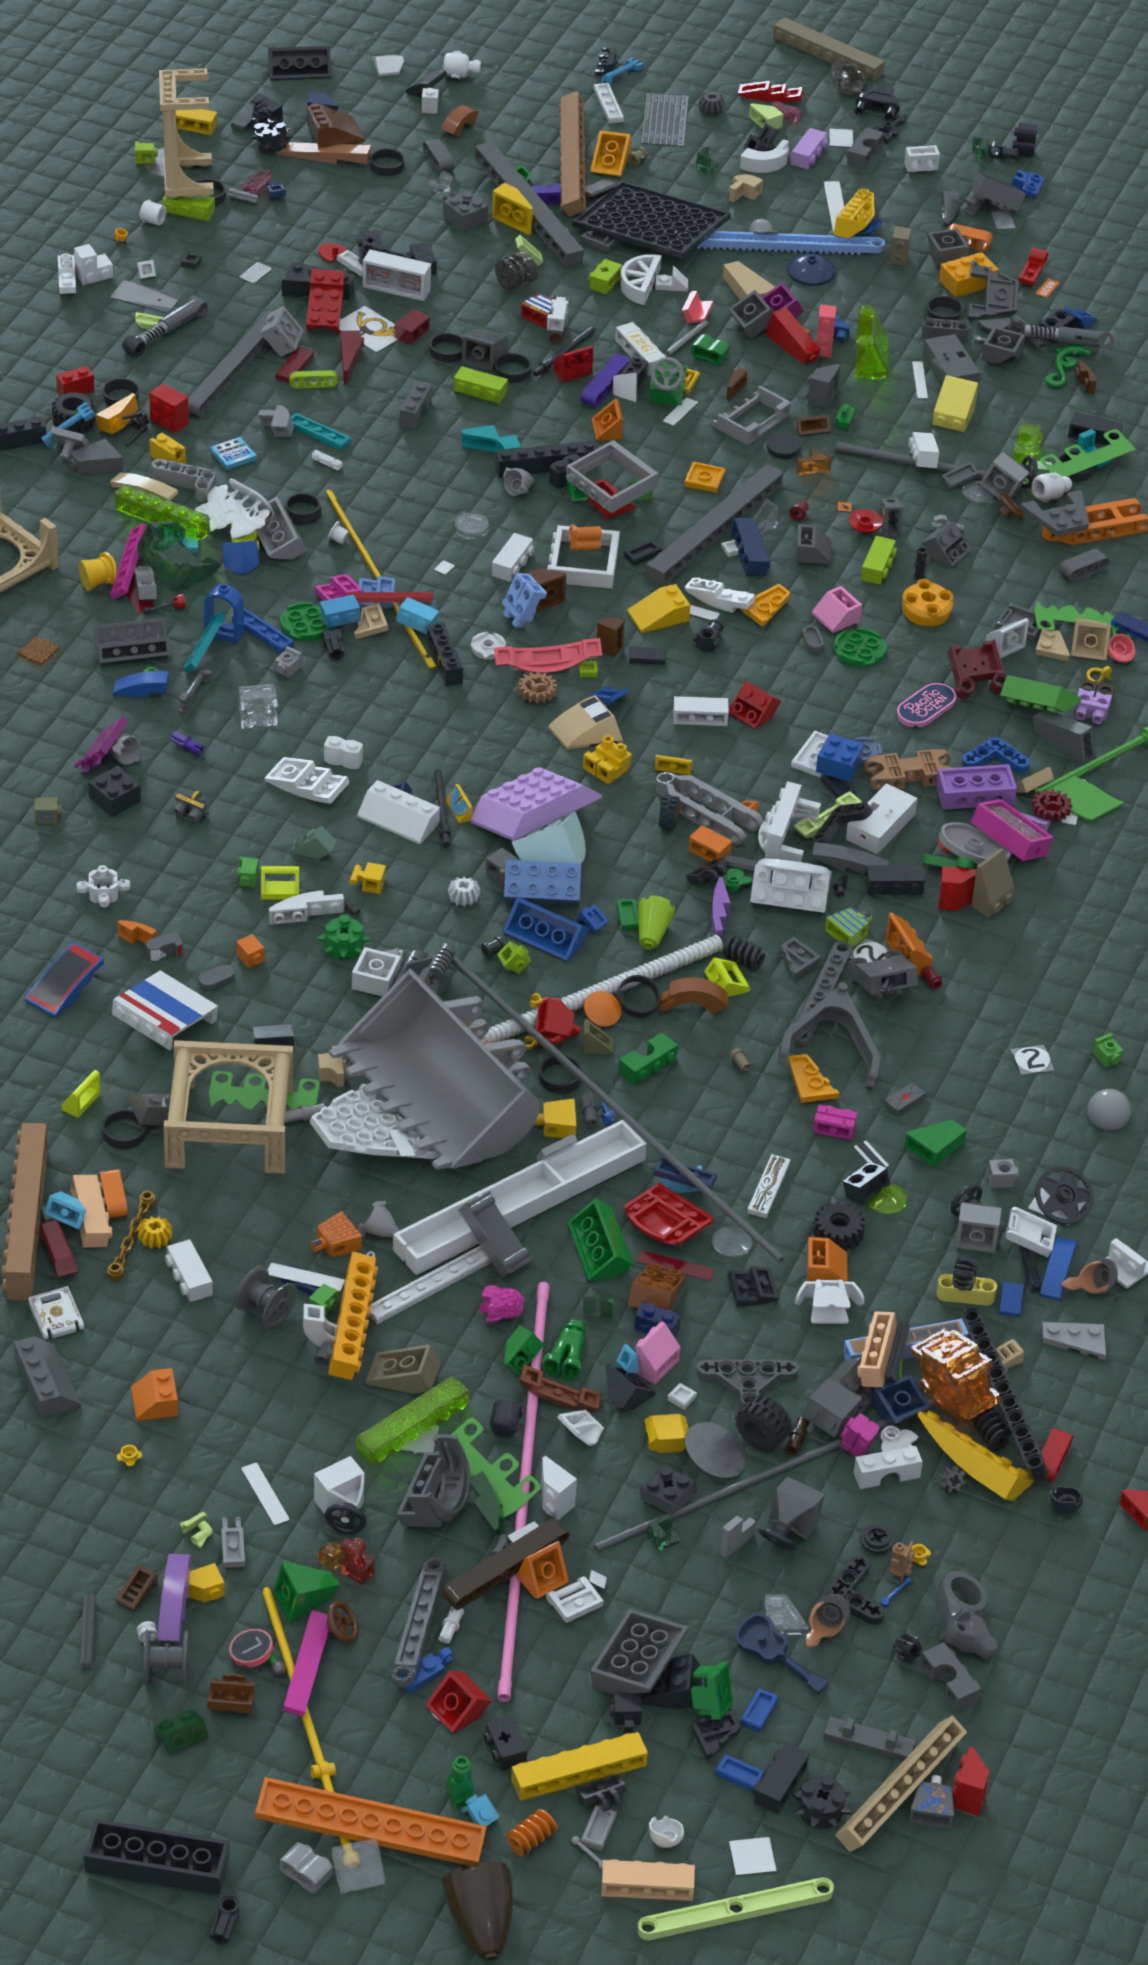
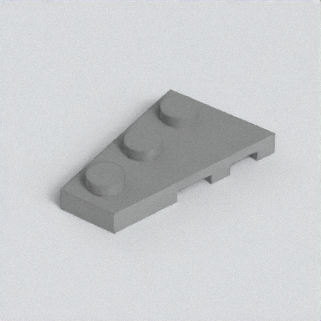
M1042 1322L1043 1343L1066 1350L1069 1348L1080 1351V1354L1088 1355L1090 1353L1099 1356L1098 1359L1106 1360L1104 1324Z

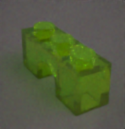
M1021 422L1018 441L1013 453V460L1018 464H1021L1027 455H1033L1037 460L1043 438V433L1040 432V425Z

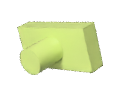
M521 235L515 238L517 248L520 250L515 255V259L521 264L527 258H530L535 264L540 266L543 263L541 252Z

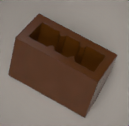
M610 617L597 622L596 638H600L602 653L615 657L622 650L624 620Z

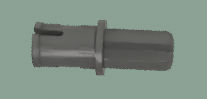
M585 1092L582 1095V1113L585 1115L586 1126L593 1128L598 1125L596 1115L598 1108L595 1105L593 1094Z

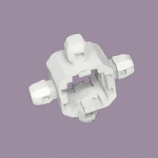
M101 865L97 870L89 873V882L81 881L77 883V892H89L90 901L99 903L101 907H107L111 902H115L118 899L119 890H130V881L123 879L117 881V872L108 869L105 865Z

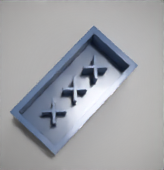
M506 860L504 901L515 902L516 898L519 897L532 903L579 905L581 863Z

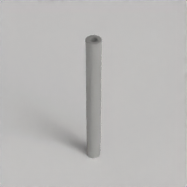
M705 320L698 324L665 352L666 355L671 356L708 326V321Z

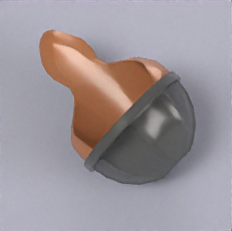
M1098 1259L1086 1265L1078 1277H1069L1063 1281L1061 1286L1068 1290L1082 1288L1092 1294H1106L1113 1289L1118 1281L1117 1266L1111 1259Z
M829 1594L819 1599L813 1605L809 1616L811 1631L806 1635L805 1647L817 1646L822 1637H832L845 1627L850 1617V1607L843 1597Z

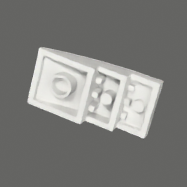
M283 757L265 777L266 782L282 790L313 801L329 804L349 784L348 777L332 775L331 769L315 767L314 761Z

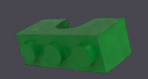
M660 1033L648 1041L647 1056L640 1055L633 1050L620 1058L618 1073L630 1083L636 1085L653 1073L660 1071L667 1064L673 1063L677 1059L678 1045L665 1034Z

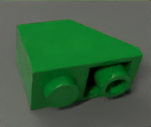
M519 1325L506 1342L504 1363L519 1376L522 1373L523 1366L528 1365L545 1344L533 1332Z

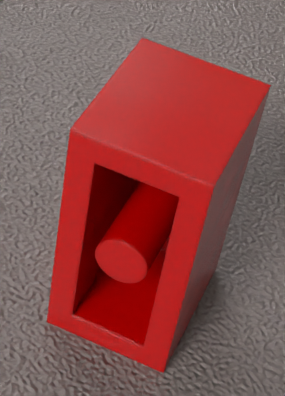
M87 366L56 375L57 392L60 395L69 392L87 394L95 391L94 374Z

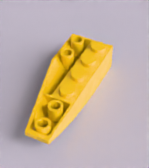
M860 189L855 193L837 215L833 235L850 238L868 226L875 215L874 193L867 189Z
M919 1411L918 1416L924 1426L948 1456L970 1476L1002 1498L1014 1501L1034 1482V1480L1028 1477L1029 1474L1026 1470L1020 1467L1018 1469L1012 1466L1013 1462L1004 1456L1000 1458L986 1447L974 1442L968 1435L956 1431L955 1427L950 1423H943L939 1420L937 1414L928 1411V1413Z

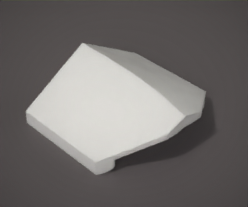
M385 55L372 57L379 76L400 74L404 63L402 56Z
M586 1410L559 1414L557 1417L576 1437L589 1446L597 1444L604 1429Z

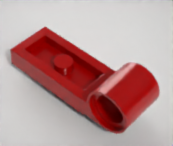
M1032 247L1029 260L1018 277L1019 283L1026 286H1034L1047 262L1048 251Z

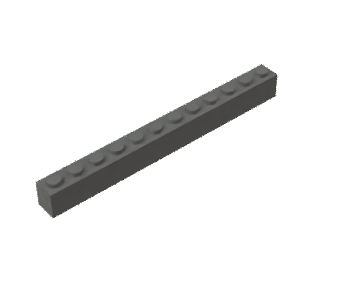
M493 142L475 146L474 159L497 187L506 183L517 188L533 207L532 228L565 267L582 263L584 256L583 247L578 244L567 228L561 224L560 220L556 218L544 201L533 191L521 174L517 172L514 166L500 152L499 148Z
M768 464L759 469L756 474L749 477L744 484L740 485L732 494H729L726 499L719 502L713 510H710L707 515L699 519L695 525L690 527L683 535H680L677 540L669 544L664 551L660 552L652 561H649L646 565V578L661 586L668 583L732 528L734 518H745L777 491L783 484L784 472Z

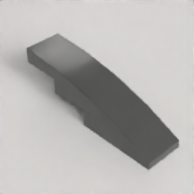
M815 842L811 853L812 858L842 872L849 868L862 875L867 871V865L889 864L888 860L873 854L835 844Z

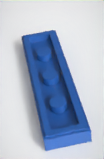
M244 608V629L281 654L287 646L291 648L294 646L292 639Z

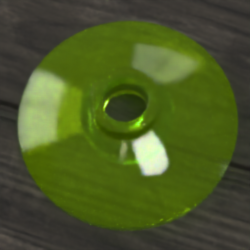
M890 1184L888 1187L882 1188L881 1192L867 1202L877 1212L893 1214L905 1207L907 1197L900 1187Z

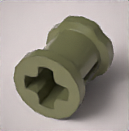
M639 147L636 152L628 155V162L636 167L641 161H645L648 158V152L645 148Z

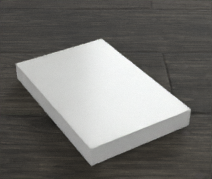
M814 731L792 760L791 767L821 778V775L824 774L816 772L817 755L828 735Z

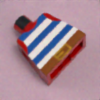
M537 294L522 302L521 317L546 329L548 314H551L552 299L556 300L557 296L552 295L548 297L544 294Z

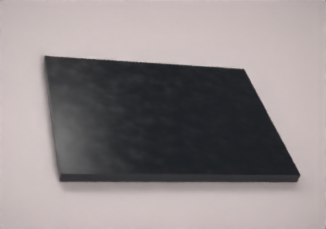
M620 181L615 188L609 190L572 221V226L684 259L731 218V213Z

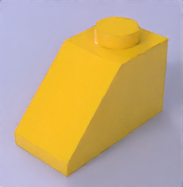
M215 1563L190 1571L189 1598L207 1602L225 1596L224 1580Z

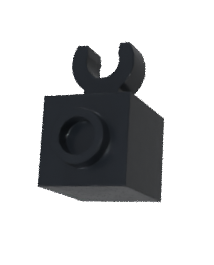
M641 1693L614 1694V1702L609 1703V1714L614 1716V1725H624V1734H632L634 1725H641Z

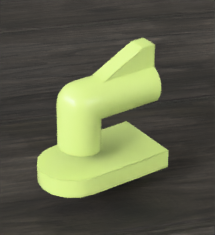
M201 1512L190 1520L180 1523L184 1534L197 1526L201 1530L191 1536L192 1542L199 1549L202 1548L206 1539L213 1534V1529L205 1521L207 1518L205 1512Z

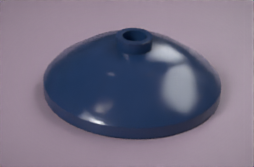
M802 254L796 256L788 263L787 273L791 279L800 284L817 286L826 284L834 278L835 266L824 256Z

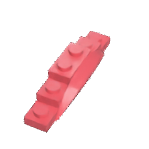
M600 638L549 647L494 648L496 667L511 665L525 672L553 673L572 668L588 658L602 657Z

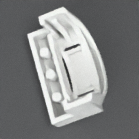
M787 781L785 788H781L779 799L781 800L777 801L776 805H773L771 812H767L766 819L758 833L760 847L765 853L764 858L802 862L803 850L783 845L792 820H803L809 817L813 822H817L819 818L821 803L800 798L802 785Z
M761 859L755 865L750 902L825 913L832 872L826 867L779 859ZM773 870L772 882L770 883L771 871ZM811 875H812V884H811V888L809 889L810 878H811Z

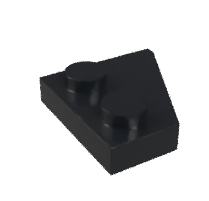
M733 1710L727 1711L720 1720H712L711 1716L691 1721V1728L706 1760L714 1756L738 1735L741 1730Z

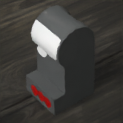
M177 931L151 938L146 942V956L149 960L157 961L162 957L175 955L176 958L184 956L183 942Z

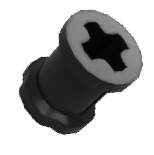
M497 936L493 941L481 944V951L487 959H491L493 955L499 953L505 946V943L501 937Z

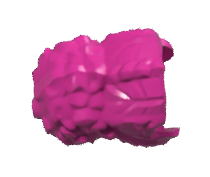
M494 1285L483 1289L481 1295L483 1303L480 1306V1311L488 1314L486 1319L488 1324L499 1322L502 1319H514L521 1315L524 1297H521L519 1291L512 1288L501 1289Z

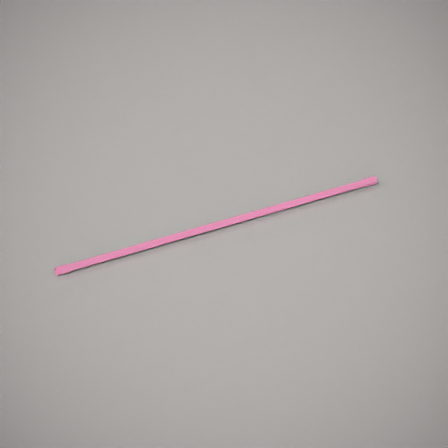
M540 1282L537 1287V1308L534 1334L543 1343L547 1302L550 1285L546 1282ZM543 1347L531 1360V1367L540 1371ZM528 1391L520 1481L526 1476L531 1475L538 1396ZM530 1481L522 1485V1491L528 1494ZM528 1501L516 1512L515 1531L526 1526ZM517 1574L510 1578L501 1676L497 1699L502 1702H507L511 1698V1676L521 1583L516 1577Z

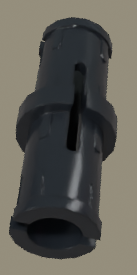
M924 546L917 548V556L914 560V578L916 580L925 578V568L928 566V549Z

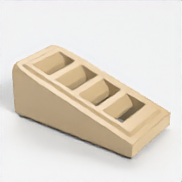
M1014 1339L996 1348L1003 1366L1007 1369L1023 1362L1024 1351ZM978 1359V1360H977V1363H978V1365L982 1368V1370L984 1371L983 1366H982V1364H981V1362H980V1359Z

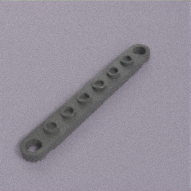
M839 941L833 945L799 1019L835 990L851 955L852 947L847 942ZM839 948H840V949L842 948V949H844V950H846V951H845V952H841V951H839ZM819 1023L804 1035L805 1039L797 1040L794 1043L795 1046L806 1047L809 1045Z
M438 1557L428 1558L423 1563V1569L420 1573L392 1671L393 1683L398 1687L409 1686L415 1680L446 1571L444 1560ZM432 1566H439L436 1570L431 1568ZM407 1674V1677H405V1679L404 1677L403 1679H401V1677L399 1678L400 1675Z

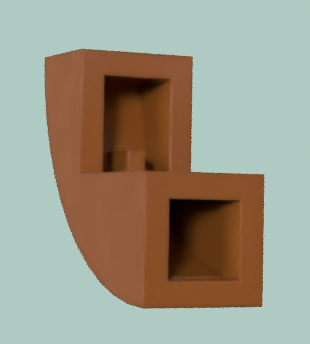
M465 105L459 106L448 115L441 129L459 137L464 123L473 126L479 111Z

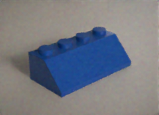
M517 897L502 932L569 961L583 945L590 928Z

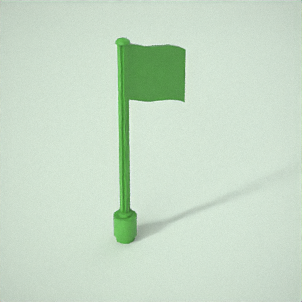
M1148 726L1140 730L1139 737L1040 788H1036L1034 791L1035 795L1038 794V791L1044 793V789L1048 791L1054 789V792L1060 790L1062 795L1067 794V798H1071V812L1089 822L1123 806L1125 802L1111 797L1098 787L1078 777L1143 743L1148 745Z

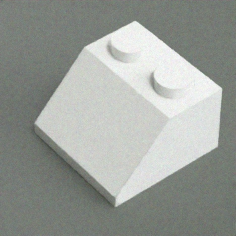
M1025 618L1015 621L986 635V641L996 640L1000 659L1025 647L1029 620Z
M544 1456L542 1458L541 1476L542 1509L546 1514L559 1520L575 1507L577 1478L547 1456Z

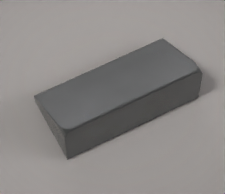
M604 179L585 187L586 200L615 188L617 184Z

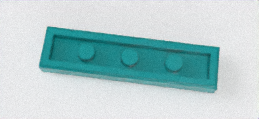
M295 413L291 417L294 423V430L334 448L343 450L351 443V437Z
M222 611L212 617L183 667L185 672H191L199 664L226 617V614Z

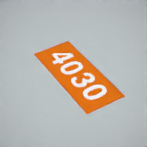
M1048 278L1035 294L1047 298L1060 282Z

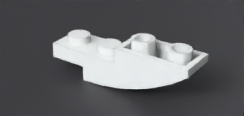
M62 254L58 256L59 293H76L74 255Z
M692 578L685 586V590L700 601L732 613L737 608L748 609L756 600L755 594L724 589L723 583L700 578Z
M322 890L285 899L269 908V924L307 921V916L344 913L343 894L324 895Z

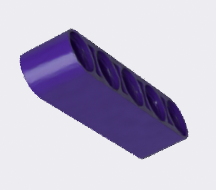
M616 353L584 388L580 401L590 406L598 407L613 390V377L620 375L632 358Z

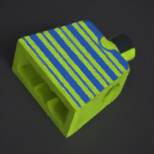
M848 908L826 918L825 931L838 942H847L854 948L867 937L872 916L868 911L860 914L854 908Z

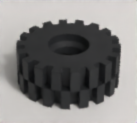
M836 1201L834 1205L832 1202H829L827 1207L823 1205L821 1210H817L813 1234L816 1238H829L844 1251H847V1248L852 1250L855 1245L858 1247L860 1241L863 1240L865 1217L860 1209L856 1211V1206L852 1205L850 1207L847 1202L844 1205L840 1204V1201ZM841 1223L844 1224L845 1227H837L833 1224Z

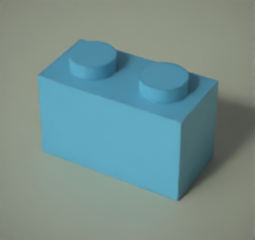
M407 597L399 607L396 621L427 635V625L437 622L439 611Z

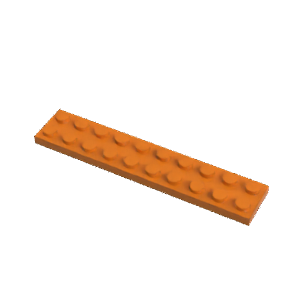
M267 1777L264 1778L254 1817L472 1867L478 1866L487 1827Z

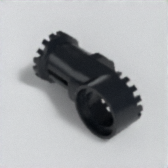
M999 142L989 144V156L1002 158V160L1006 158L1018 161L1019 147L1016 149L1007 148ZM997 147L999 151L993 152L991 148Z

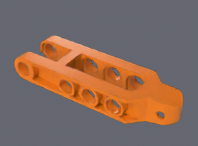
M1135 498L1085 506L1089 522L1087 530L1051 537L1053 533L1042 526L1041 535L1049 541H1062L1075 545L1138 534L1148 531V515H1136L1142 511V506Z

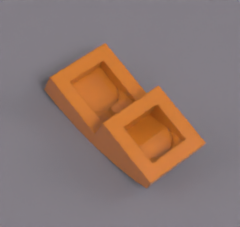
M119 920L117 922L118 936L132 944L137 940L146 944L149 939L157 937V930L147 925L126 920Z

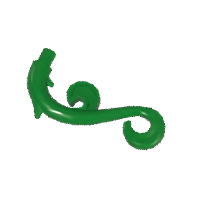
M1070 345L1065 348L1056 349L1058 353L1055 357V367L1062 380L1054 381L1053 379H1058V374L1052 373L1046 376L1045 383L1051 388L1063 387L1066 383V375L1063 369L1071 370L1076 366V359L1065 356H1082L1083 354L1091 356L1092 350L1081 345Z

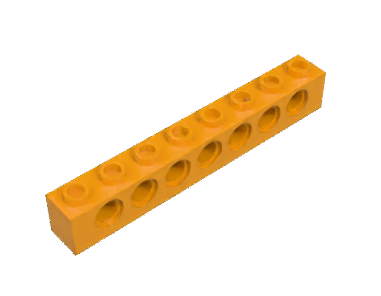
M352 1252L345 1278L328 1371L329 1375L353 1380L355 1372L359 1373L362 1361L358 1359L362 1358L364 1347H361V1345H364L366 1333H363V1331L366 1332L369 1320L365 1318H369L371 1306L368 1305H371L374 1294L370 1291L373 1292L376 1280L373 1278H376L378 1266H375L376 1257Z

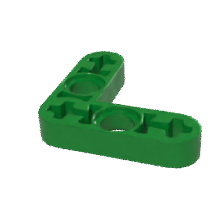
M929 854L923 855L922 864L938 868L976 869V863L972 859L958 857V860Z

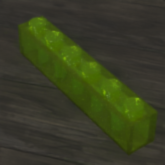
M126 484L114 493L116 510L161 527H167L172 531L199 541L210 533L209 515Z
M452 1375L357 1436L356 1451L372 1466L379 1461H383L391 1453L400 1450L408 1441L416 1440L420 1433L426 1429L431 1430L442 1420L448 1419L459 1409L465 1408L469 1402V1390Z

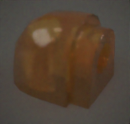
M329 1542L319 1549L318 1560L326 1567L336 1569L347 1559L349 1547L340 1542Z

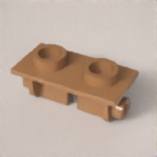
M913 1541L910 1542L909 1546L898 1542L892 1549L890 1572L893 1576L901 1577V1584L906 1576L910 1577L913 1564L910 1563H912L915 1551L912 1550Z

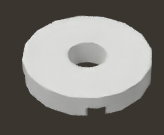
M489 632L477 634L472 638L471 642L472 653L478 658L485 660L495 659L494 648L506 647L504 638L496 633H493V635L489 634Z

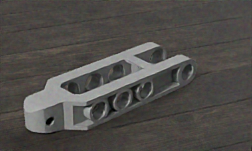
M664 772L656 777V792L659 795H673L680 798V815L732 841L733 845H740L747 838V834L740 827L734 825V822L751 831L758 830L763 823V818L758 812L692 775L678 776ZM688 796L703 803L704 805L710 807L718 813L715 814L711 812L710 810L706 809L704 805H699L696 802L690 800Z

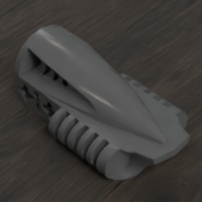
M442 943L438 951L432 953H425L421 950L412 951L408 954L396 975L394 984L409 969H412L437 994L439 982L442 980L455 956L454 949Z

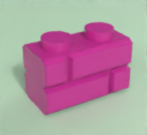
M819 1105L814 1120L813 1133L852 1140L857 1122V1112L849 1109L833 1108L829 1105Z
M858 1414L855 1419L851 1417L840 1435L843 1438L840 1447L847 1452L851 1451L854 1457L863 1456L878 1433L879 1426L873 1421L869 1422V1419L863 1414Z

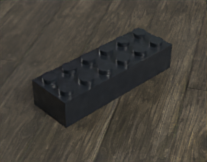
M95 1819L84 1854V1867L87 1873L220 1895L230 1858V1841Z

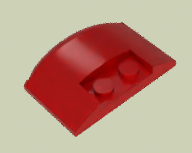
M657 1183L624 1205V1210L627 1212L629 1220L639 1231L649 1238L664 1244L680 1245L715 1221L714 1217L660 1183Z

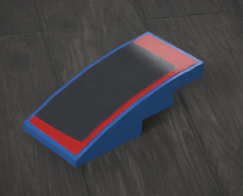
M73 942L44 972L26 996L25 1001L52 1017H57L80 997V990L92 981V974L104 964V958Z

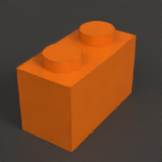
M700 826L689 837L688 851L707 861L724 859L725 855H731L732 841L704 826Z

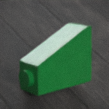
M953 1120L918 1128L906 1133L904 1147L935 1167L965 1144L967 1129Z

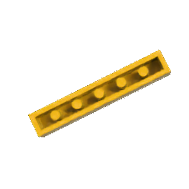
M639 1732L624 1734L618 1738L606 1739L596 1744L584 1745L578 1749L562 1751L559 1754L541 1757L527 1763H519L516 1766H512L511 1781L520 1801L645 1767L647 1766L648 1752Z

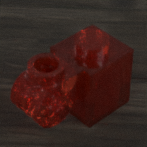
M358 1537L353 1539L346 1538L341 1544V1549L344 1550L341 1558V1573L363 1585L375 1573V1558L364 1552L367 1546L363 1540Z

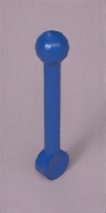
M905 1577L904 1582L887 1598L881 1599L880 1605L887 1607L889 1601L900 1590L912 1583V1578Z

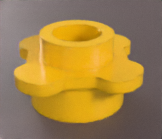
M133 1445L122 1447L121 1453L117 1454V1460L123 1461L129 1467L134 1466L135 1461L142 1458V1453Z
M922 1544L913 1545L912 1550L915 1551L912 1562L925 1566L927 1564V1557L931 1555L930 1550Z

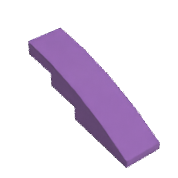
M719 877L714 890L711 920L713 936L717 935L722 940L723 930H726L727 916H729L730 900L723 877Z
M168 1555L161 1597L158 1641L181 1642L182 1620H185L186 1599H188L191 1555Z

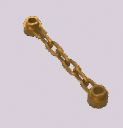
M144 1191L139 1196L137 1217L131 1221L129 1235L123 1239L120 1246V1255L107 1268V1277L111 1281L117 1282L124 1277L123 1266L126 1261L124 1257L126 1252L131 1250L134 1243V1234L138 1232V1227L136 1229L133 1224L135 1221L136 1224H141L143 1222V1214L156 1204L155 1195L151 1191ZM126 1240H127L128 1243H130L128 1249H127V1246L125 1245Z

